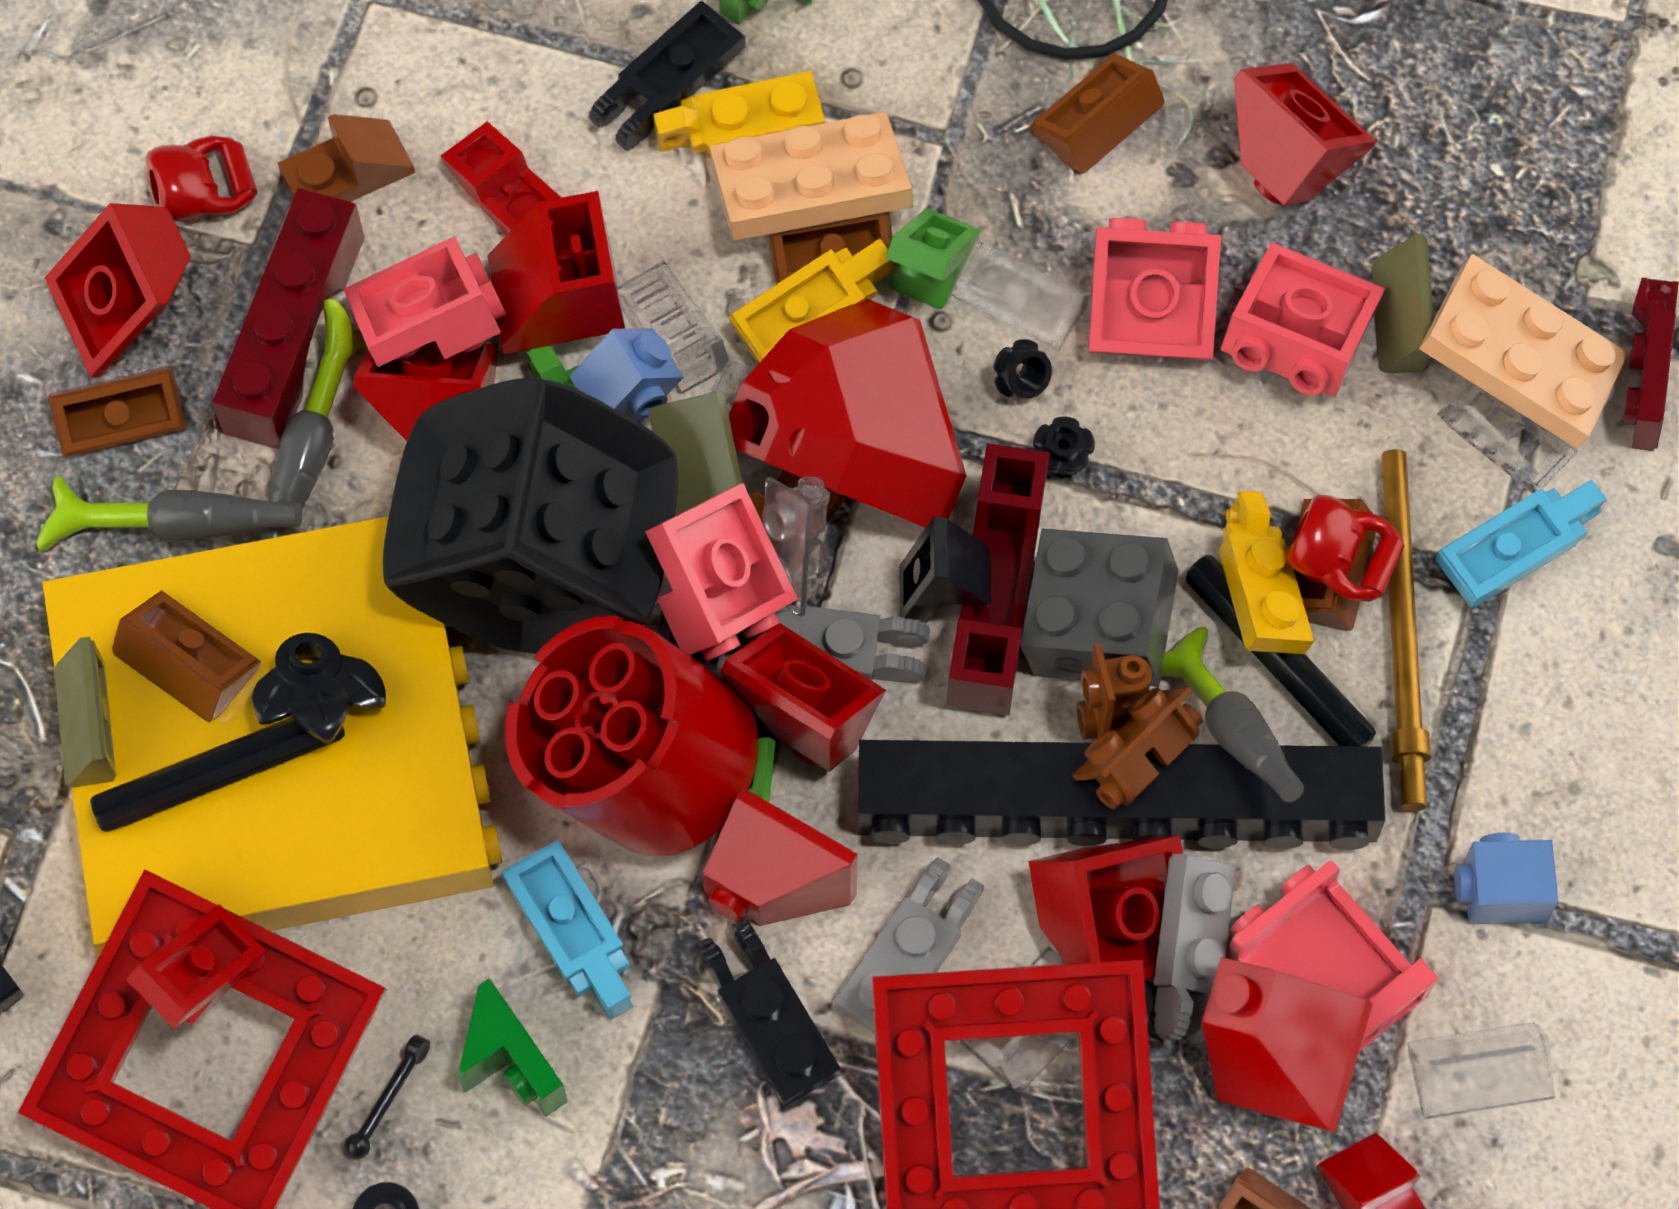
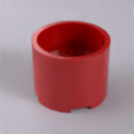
M617 616L594 617L578 622L558 633L534 655L540 663L528 679L519 702H509L505 723V742L509 762L518 780L526 789L533 792L541 800L625 849L645 856L660 857L682 853L703 843L724 826L743 788L749 789L758 758V732L753 712L749 704L732 684L653 630L634 622L623 621Z

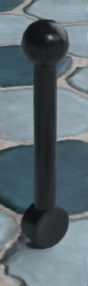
M416 1034L408 1041L404 1050V1059L358 1133L351 1134L346 1138L344 1150L347 1156L359 1160L369 1153L371 1148L370 1137L414 1066L421 1063L427 1056L430 1049V1041Z

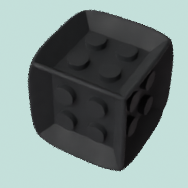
M537 378L512 379L442 400L419 416L409 434L403 451L384 541L383 577L385 585L399 599L427 616L486 644L512 651L536 654L550 639L564 629L594 617L617 616L623 621L644 625L656 604L664 575L662 566L645 531L675 516L678 495V463L676 454L663 439L642 424L576 388L555 381Z

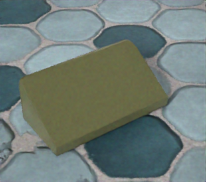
M1414 234L1378 257L1373 262L1371 268L1372 283L1385 288L1375 313L1378 364L1380 371L1384 373L1424 372L1425 368H1428L1431 356L1419 349L1434 320L1428 240L1425 238V234Z
M723 391L661 404L649 409L652 431L672 448L677 457L678 495L675 516L729 488L743 483Z
M90 637L79 638L59 660L54 671L64 777L66 785L71 788L112 782L114 777H116L105 663L94 640H91Z

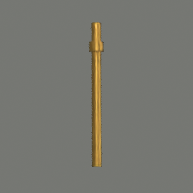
M1392 449L1381 454L1385 519L1401 534L1405 546L1388 584L1396 730L1390 734L1391 758L1399 766L1401 809L1416 812L1427 808L1425 763L1431 759L1429 732L1422 729L1407 454L1403 450Z

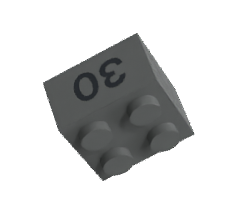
M1041 529L1020 644L1034 676L1081 680L1082 670L1090 669L1094 643L1101 642L1105 660L1130 655L1143 658L1152 669L1150 686L1159 687L1179 571L1168 538Z

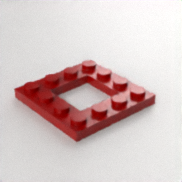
M144 869L18 1113L210 1209H276L387 988L225 909L266 950L262 958L231 988L294 1018L233 1140L201 1126L114 1082L152 1009V1006L126 979L138 964L217 906V904Z
M1143 959L872 976L886 1209H1160ZM1078 1032L1087 1167L953 1175L945 1041Z

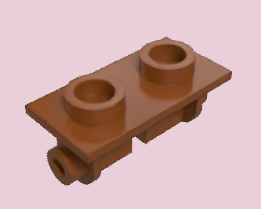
M1101 642L1094 643L1090 669L1082 670L1081 674L1085 701L1077 702L1076 705L1077 721L1083 740L1092 739L1094 742L1108 731H1118L1132 717L1128 712L1130 706L1140 696L1149 691L1152 679V669L1143 658L1130 655L1105 660Z
M1156 687L1144 693L1130 706L1128 712L1132 717L1118 731L1111 730L1106 732L1086 749L1084 755L1088 760L1072 777L1075 781L1097 779L1101 784L1096 790L1097 796L1107 807L1116 809L1120 804L1128 806L1159 775L1145 756L1149 750L1162 766H1167L1199 736L1198 727L1203 723L1202 716L1189 704L1181 706V703L1193 691L1189 687L1161 690L1159 687Z

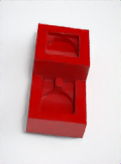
M488 121L440 155L443 164L458 183L506 235L537 202L562 198L528 168L522 151Z

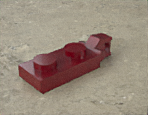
M1642 277L1634 301L1632 315L1644 328L1643 333L1634 332L1629 369L1641 370L1639 388H1627L1623 424L1634 425L1633 449L1654 451V448L1657 449L1664 421L1676 319L1678 281L1671 282Z

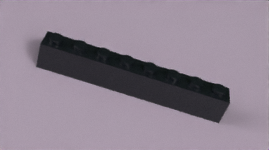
M859 740L858 835H871L872 840L885 844L903 843L908 841L910 836H936L939 842L952 845L968 844L973 842L976 837H1002L1003 842L1018 846L1036 844L1041 841V838H1067V841L1072 845L1097 846L1105 843L1107 839H1133V841L1180 835L1181 840H1198L1201 846L1208 848L1231 847L1240 840L1264 841V845L1269 848L1290 849L1302 845L1303 841L1329 842V845L1335 849L1355 850L1366 847L1369 842H1377L1386 821L1382 747L1279 745L1291 770L1304 785L1302 795L1292 802L1283 801L1269 784L1243 766L1220 744H1189L1167 766H1162L1149 750L1145 756L1159 775L1128 806L1120 804L1116 809H1111L1097 796L1096 790L1101 786L1097 779L1075 781L1072 777L1088 760L1084 753L1092 743Z

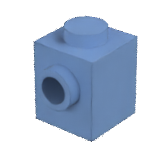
M654 328L612 329L569 376L576 389L600 400L638 423L649 417L650 408L666 404L668 401L667 395L684 378L671 357L668 344L656 333Z
M1502 832L1485 835L1480 838V841L1473 842L1463 864H1456L1454 872L1457 903H1467L1468 924L1547 923L1559 903L1552 840H1519L1517 834Z

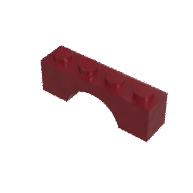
M297 188L212 402L223 434L275 449L280 447V440L285 425L292 415L297 413L303 398V381L307 355L316 324L324 308V300L329 299L337 289L343 290L346 287L365 238L356 203Z
M989 443L986 445L973 536L986 544L991 553L992 601L986 607L961 605L948 678L946 706L1010 716L1050 452Z

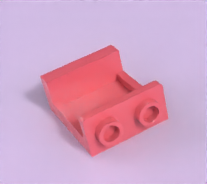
M1329 860L1317 871H1314L1310 865H1307L1296 872L1280 889L1284 897L1269 909L1265 910L1258 904L1242 915L1230 929L1235 936L1230 942L1226 958L1277 970L1373 1002L1359 1050L1360 1053L1429 997L1439 977L1422 958L1412 965L1338 883L1337 877L1340 869L1332 860Z

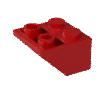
M599 191L537 202L487 255L492 285L507 314L497 319L498 327L501 331L499 335L503 355L605 335L612 329H625L610 240Z

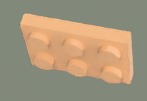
M887 111L869 115H857L848 119L811 126H798L791 130L752 138L739 137L728 143L710 146L711 163L733 241L913 207L912 187Z
M1471 254L1460 267L1419 348L1427 355L1576 449L1590 437L1629 353L1474 254Z

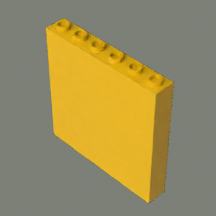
M389 516L42 582L54 669L59 660L78 639L90 637L91 640H94L105 663L116 777H114L112 782L71 788L93 945L99 954L105 946L144 869L217 905L221 904L223 908L270 931L494 887L490 865L500 864L503 861L496 825L483 827L479 805L490 803L491 795L485 765L472 766L468 745L480 743V736L473 704L461 706L457 685L469 683L463 646L450 647L447 632L448 625L409 606L385 585L383 577V549ZM161 590L261 661L256 673L223 712L211 722L205 721L113 653L112 647L119 620ZM301 633L323 635L336 644L340 654L367 661L376 669L383 680L386 689L385 707L362 709L350 706L343 724L345 736L341 740L112 831H102L98 826L90 803V799L94 795L280 722L260 724L254 712L252 696L257 682L275 668L276 652L286 639ZM304 658L300 661L304 663H312L317 660L312 658Z

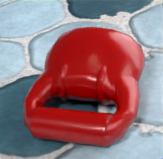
M211 135L195 139L184 146L162 145L152 149L146 155L147 175L155 204L158 207H168L174 222L181 221L188 224L199 221L206 215L234 214L249 206L258 193L243 145L233 138ZM213 151L220 152L234 197L218 196V185L214 182L209 167L210 160L206 157V154Z
M1319 494L1311 500L1289 547L1286 560L1288 565L1301 573L1305 578L1316 583H1324L1330 590L1347 600L1371 602L1384 596L1405 545L1401 534L1385 518L1367 511L1352 510L1346 503L1336 497ZM1365 532H1377L1381 536L1360 587L1356 586L1348 580L1347 574L1353 568L1352 562L1357 554L1360 543L1365 540Z

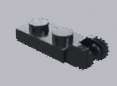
M699 1L618 74V80L591 107V110L588 112L589 120L596 126L603 128V126H607L614 118H617L624 112L631 98H633L641 107L629 119H626L620 129H618L615 141L625 151L634 149L636 145L638 146L653 131V115L681 106V100L695 94L746 47L745 36L704 1Z
M744 917L741 922L733 923L732 929L734 930V938L738 946L745 952L754 967L750 972L734 980L723 952L710 937L697 943L696 946L702 961L719 988L717 989L719 1000L781 1105L786 1107L841 1075V1067L775 958L770 960L759 936L748 919Z

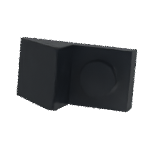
M933 517L899 565L900 617L920 620V622H925L926 624L938 607L945 603L989 606L992 596L991 553L988 546L949 519Z

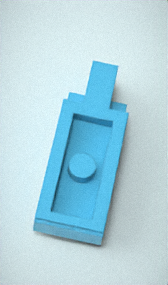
M1592 479L1563 497L1560 496L1555 488L1546 492L1541 488L1438 551L1435 560L1469 607L1474 609L1574 548L1580 540L1587 536L1588 531L1584 528L1583 524L1602 512L1601 506L1607 498Z
M557 839L501 871L502 878L566 984L568 986L571 984L577 996L580 997L592 990L610 1020L633 1008L634 1006L630 1001V998H632L631 994L618 975L630 968V964L624 955V945L560 841Z

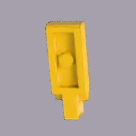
M811 70L696 94L694 97L681 100V106L653 115L654 130L660 152L691 146L693 153L707 152L708 158H711L710 146L728 143L739 137L752 138L791 130L798 126L826 123Z
M878 239L854 256H852L847 247L836 253L830 249L733 312L729 316L730 324L759 364L789 329L851 304L855 305L866 301V298L870 300L878 294L874 285L896 270L893 261L886 259L888 249L881 239Z
M1239 490L1237 493L1238 497L1230 509H1226L1224 513L1227 523L1226 527L1223 528L1224 541L1218 548L1245 649L1248 651L1306 654L1314 643V638L1294 569L1288 565L1286 560L1288 549L1285 539H1282V532L1279 527L1269 526L1271 513L1263 493Z

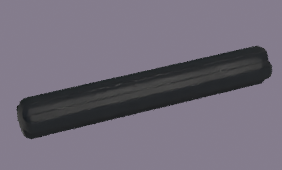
M1205 555L1188 569L1185 577L1186 582L1243 642L1223 566L1214 556ZM1251 651L1339 746H1368L1373 741L1376 730L1372 724L1306 654Z
M291 717L98 793L90 799L91 809L98 826L102 831L109 832L326 746L328 743H323L309 734ZM342 726L331 743L341 740L345 736L344 726Z

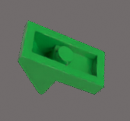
M489 978L478 985L458 1073L464 1092L471 1090L510 1064L511 1067L504 1071L503 1075L517 1098L524 1106L534 1100L543 1114L548 1116L568 1102L564 1084Z

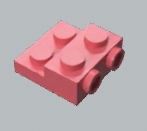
M1110 218L1108 228L1097 227L1094 240L1088 353L1213 360L1221 235L1207 234V224L1195 222H1171L1170 232L1145 230V220L1134 218Z
M455 236L343 289L377 367L392 360L398 361L409 358L422 346L432 341H436L444 360L458 353L471 352L482 346L487 339L501 333L496 320L507 315L477 252L465 257Z
M1271 242L1231 316L1220 351L1232 355L1234 362L1244 370L1256 372L1264 368L1288 378L1291 385L1302 394L1313 396L1322 392L1336 398L1355 359L1359 345L1379 307L1385 288Z
M744 483L729 488L645 531L672 590L659 596L657 602L679 648L688 655L700 651L705 661L718 657L740 645L736 636L737 633L741 631L744 638L747 639L780 623L775 612L798 600Z

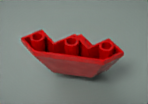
M866 298V301L855 305L851 304L789 329L741 383L728 415L735 449L834 492L925 528L933 517L949 519L967 477L921 321Z

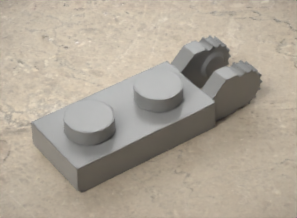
M789 604L775 612L781 624L871 681L878 679L918 683V681L924 679L925 665L920 659L889 653L876 656L878 642L897 645L905 644L908 646H923V644H927L929 642L930 628L925 622L894 616L880 619V615L794 604ZM763 631L755 636L748 638L747 644L752 642L754 639H756L766 631Z
M1172 854V858H1169L1154 986H1157L1154 1009L1156 1017L1153 1019L1155 1021L1153 1027L1156 1028L1155 1033L1159 1034V1038L1176 1042V1040H1181L1182 1036H1187L1186 1041H1190V1045L1207 1049L1202 1019L1220 958H1225L1236 866L1191 854Z
M939 857L931 862L926 872L918 881L911 896L905 895L834 1001L835 1009L875 1033L872 976L938 972L960 939V928L984 891L985 886L971 878L957 893L945 919L927 909L926 906L936 891L940 890L948 876L947 872L950 864Z

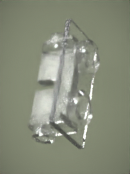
M768 477L765 484L763 526L798 600L785 606V608L801 617L805 615L806 601L815 599L817 591L821 590L824 585L822 572L825 542L818 538L810 540V537L825 532L827 504L829 503L830 493L824 488V481L818 477H803L799 479L798 486L792 489L776 479Z

